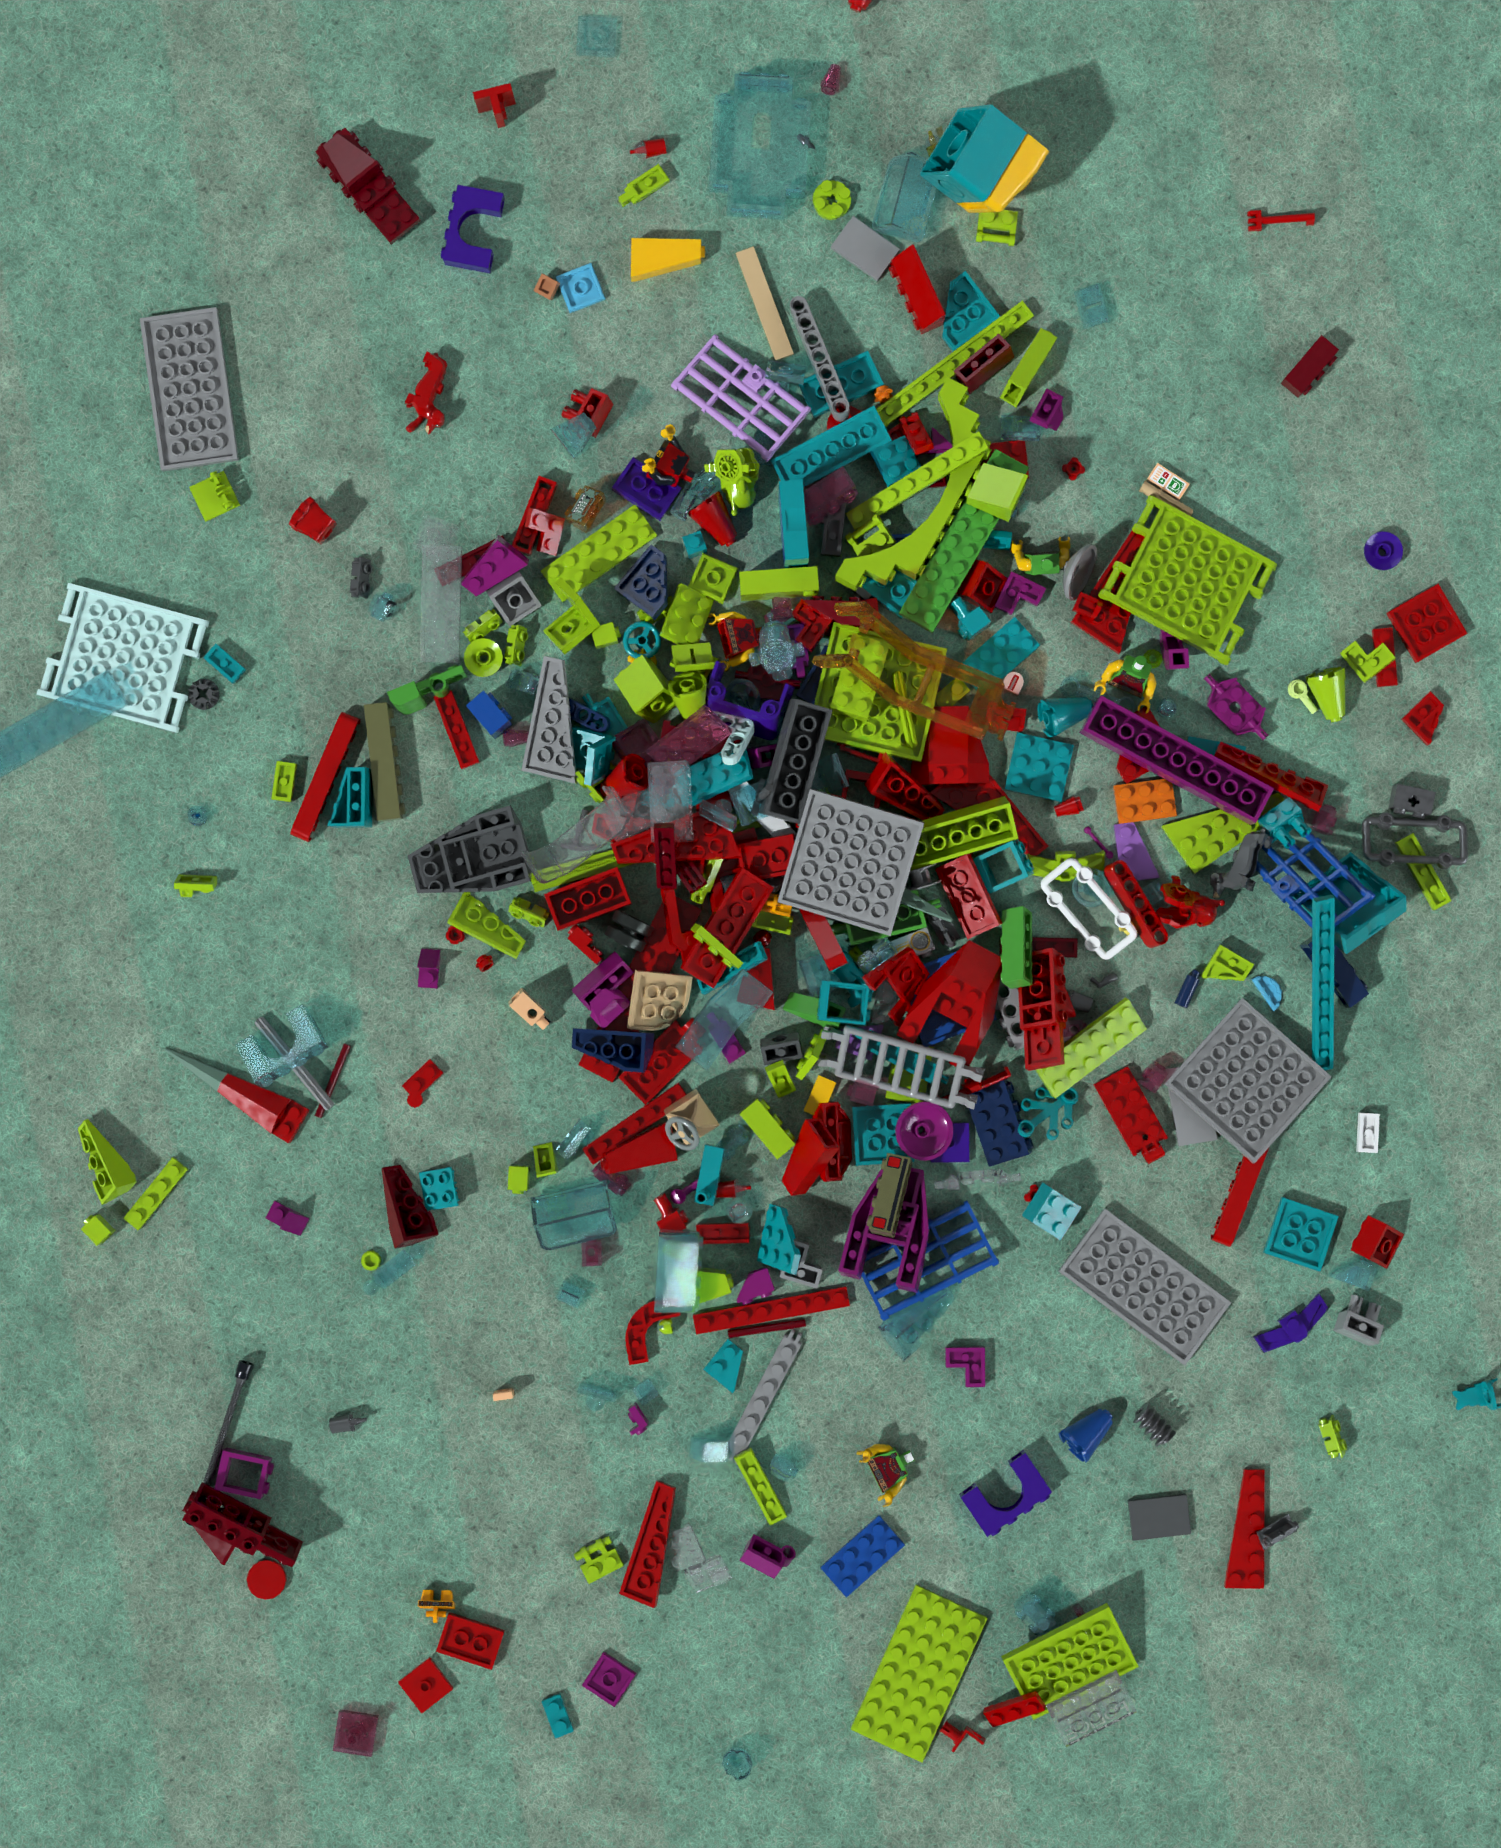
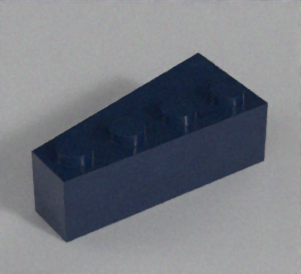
M1311 936L1299 946L1312 962ZM1334 944V992L1346 1008H1351L1369 994L1366 990L1368 987L1363 980L1358 978L1355 969L1348 963L1343 953Z

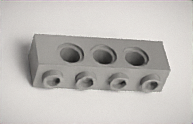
M1000 979L999 988L1002 986L1006 987L1008 994L1004 998L999 995L997 996L995 1011L1000 1012L1001 1018L999 1023L1003 1030L1006 1029L1008 1033L1006 1041L1009 1048L1013 1047L1014 1050L1024 1048V1031L1015 1034L1012 1031V1026L1015 1023L1020 1024L1019 992L1017 988L1010 989ZM1007 1005H1012L1015 1008L1012 1016H1008L1005 1013Z

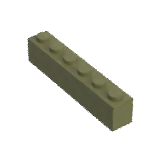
M387 702L364 705L377 821L403 819L402 815L406 814L405 804L401 803L400 795H403L402 783L399 784L398 776H401L400 764H396V757H399L398 746L394 745L393 739L397 737L396 727L392 726L391 719L394 718V709Z

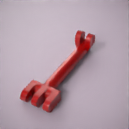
M1261 210L1247 212V216H1255V218L1248 219V224H1256V226H1249L1248 232L1262 231L1263 224L1306 221V226H1313L1315 221L1314 212L1263 217L1261 216Z

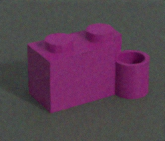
M753 1534L746 1544L739 1561L775 1579L782 1567L789 1566L795 1558L796 1552L789 1545H785L781 1549Z

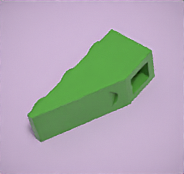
M790 992L783 1010L824 1028L825 1025H829L838 1029L840 1025L837 1022L817 1020L819 998ZM828 1001L827 1016L843 1018L846 1008Z

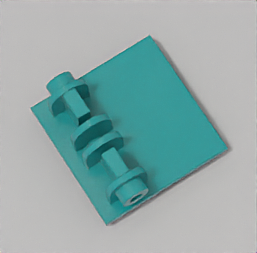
M452 1167L419 1172L424 1204L427 1211L459 1206L458 1201L460 1199H458L456 1191L458 1187H455L457 1182H454L453 1172L455 1171L452 1170Z

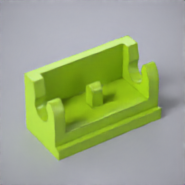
M760 911L752 927L790 935L794 916L787 917Z

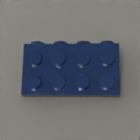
M1007 1078L972 1093L977 1095L978 1099L975 1108H969L989 1167L1029 1155L1033 1148L1031 1138L1022 1137L1018 1133V1126L1024 1119H1021L1019 1111H1021L1018 1100H1014L1012 1094L1015 1092L1011 1081L1008 1082Z

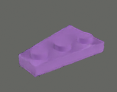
M1134 822L1114 824L1118 860L1126 862L1137 881L1160 878Z

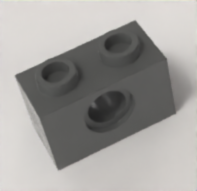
M799 1032L760 1039V1049L764 1065L773 1064L780 1060L784 1062L803 1058Z

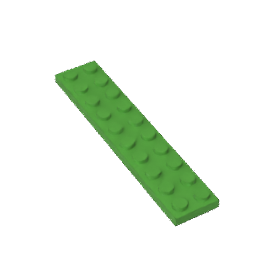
M997 449L994 450L987 462L989 465L1026 474L1029 470L1028 466ZM967 498L899 612L900 616L931 633L936 629L1000 519L966 504Z

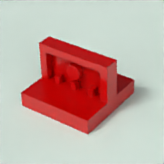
M511 83L473 92L478 113L493 110L498 128L505 127L504 120L508 119L505 107L516 104Z

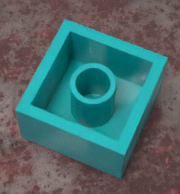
M1042 1182L1022 1216L1061 1240L1082 1207Z

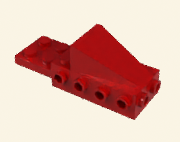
M1054 948L1032 952V985L1018 988L1020 1029L1024 1031L1025 1069L1028 1071L1065 1064L1063 1029H1066L1068 1018L1076 1017L1065 987L1066 978L1063 971L1065 959Z

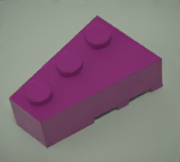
M498 535L462 579L461 585L475 596H478L527 566L529 559Z

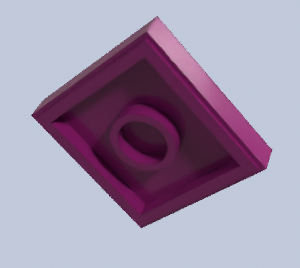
M603 1651L582 1686L615 1707L635 1677L636 1672Z

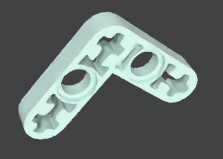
M704 711L700 715L701 726L704 729L730 735L721 751L723 763L726 765L738 763L754 734L753 721L721 712ZM725 722L732 723L730 726L722 725ZM735 740L743 741L740 744L733 743Z

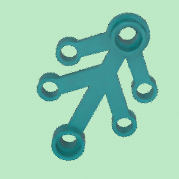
M1044 1087L1037 1088L1035 1092V1097L1038 1100H1044L1046 1097L1053 1098ZM1070 1087L1056 1098L1058 1100L1054 1103L1024 1098L1020 1104L1023 1111H1030L1031 1109L1044 1111L1030 1121H1021L1018 1126V1133L1022 1137H1030L1034 1128L1050 1116L1049 1129L1046 1136L1049 1140H1056L1059 1136V1130L1057 1129L1058 1110L1064 1106V1117L1061 1121V1126L1064 1129H1070L1074 1123L1072 1119V1105H1075L1079 1098L1077 1091ZM1038 1092H1043L1044 1096H1040ZM1065 1095H1070L1071 1099H1067ZM1027 1102L1030 1106L1026 1107L1024 1103ZM1064 1121H1069L1070 1125H1066ZM1022 1128H1027L1029 1132H1024ZM1050 1132H1055L1056 1136L1050 1135Z

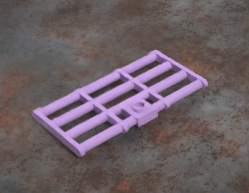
M716 334L712 336L671 384L674 390H679L702 408V412H707L729 429L734 437H739L761 454V458L766 462L771 459L773 454L811 411V407L805 406L780 387L781 384L772 381L771 376L756 364L754 366L750 364L747 358L741 357L719 340V336ZM713 345L739 364L732 373L706 354ZM700 360H703L726 378L720 387H717L694 369ZM745 369L748 371V374L741 381L737 376ZM688 374L714 393L707 402L681 383ZM731 383L758 403L751 412L724 392ZM766 385L770 390L762 397L758 393ZM774 393L801 412L794 421L768 402ZM718 398L745 417L738 427L712 407ZM762 407L788 427L781 436L756 417V414ZM750 422L775 441V444L769 451L743 431Z

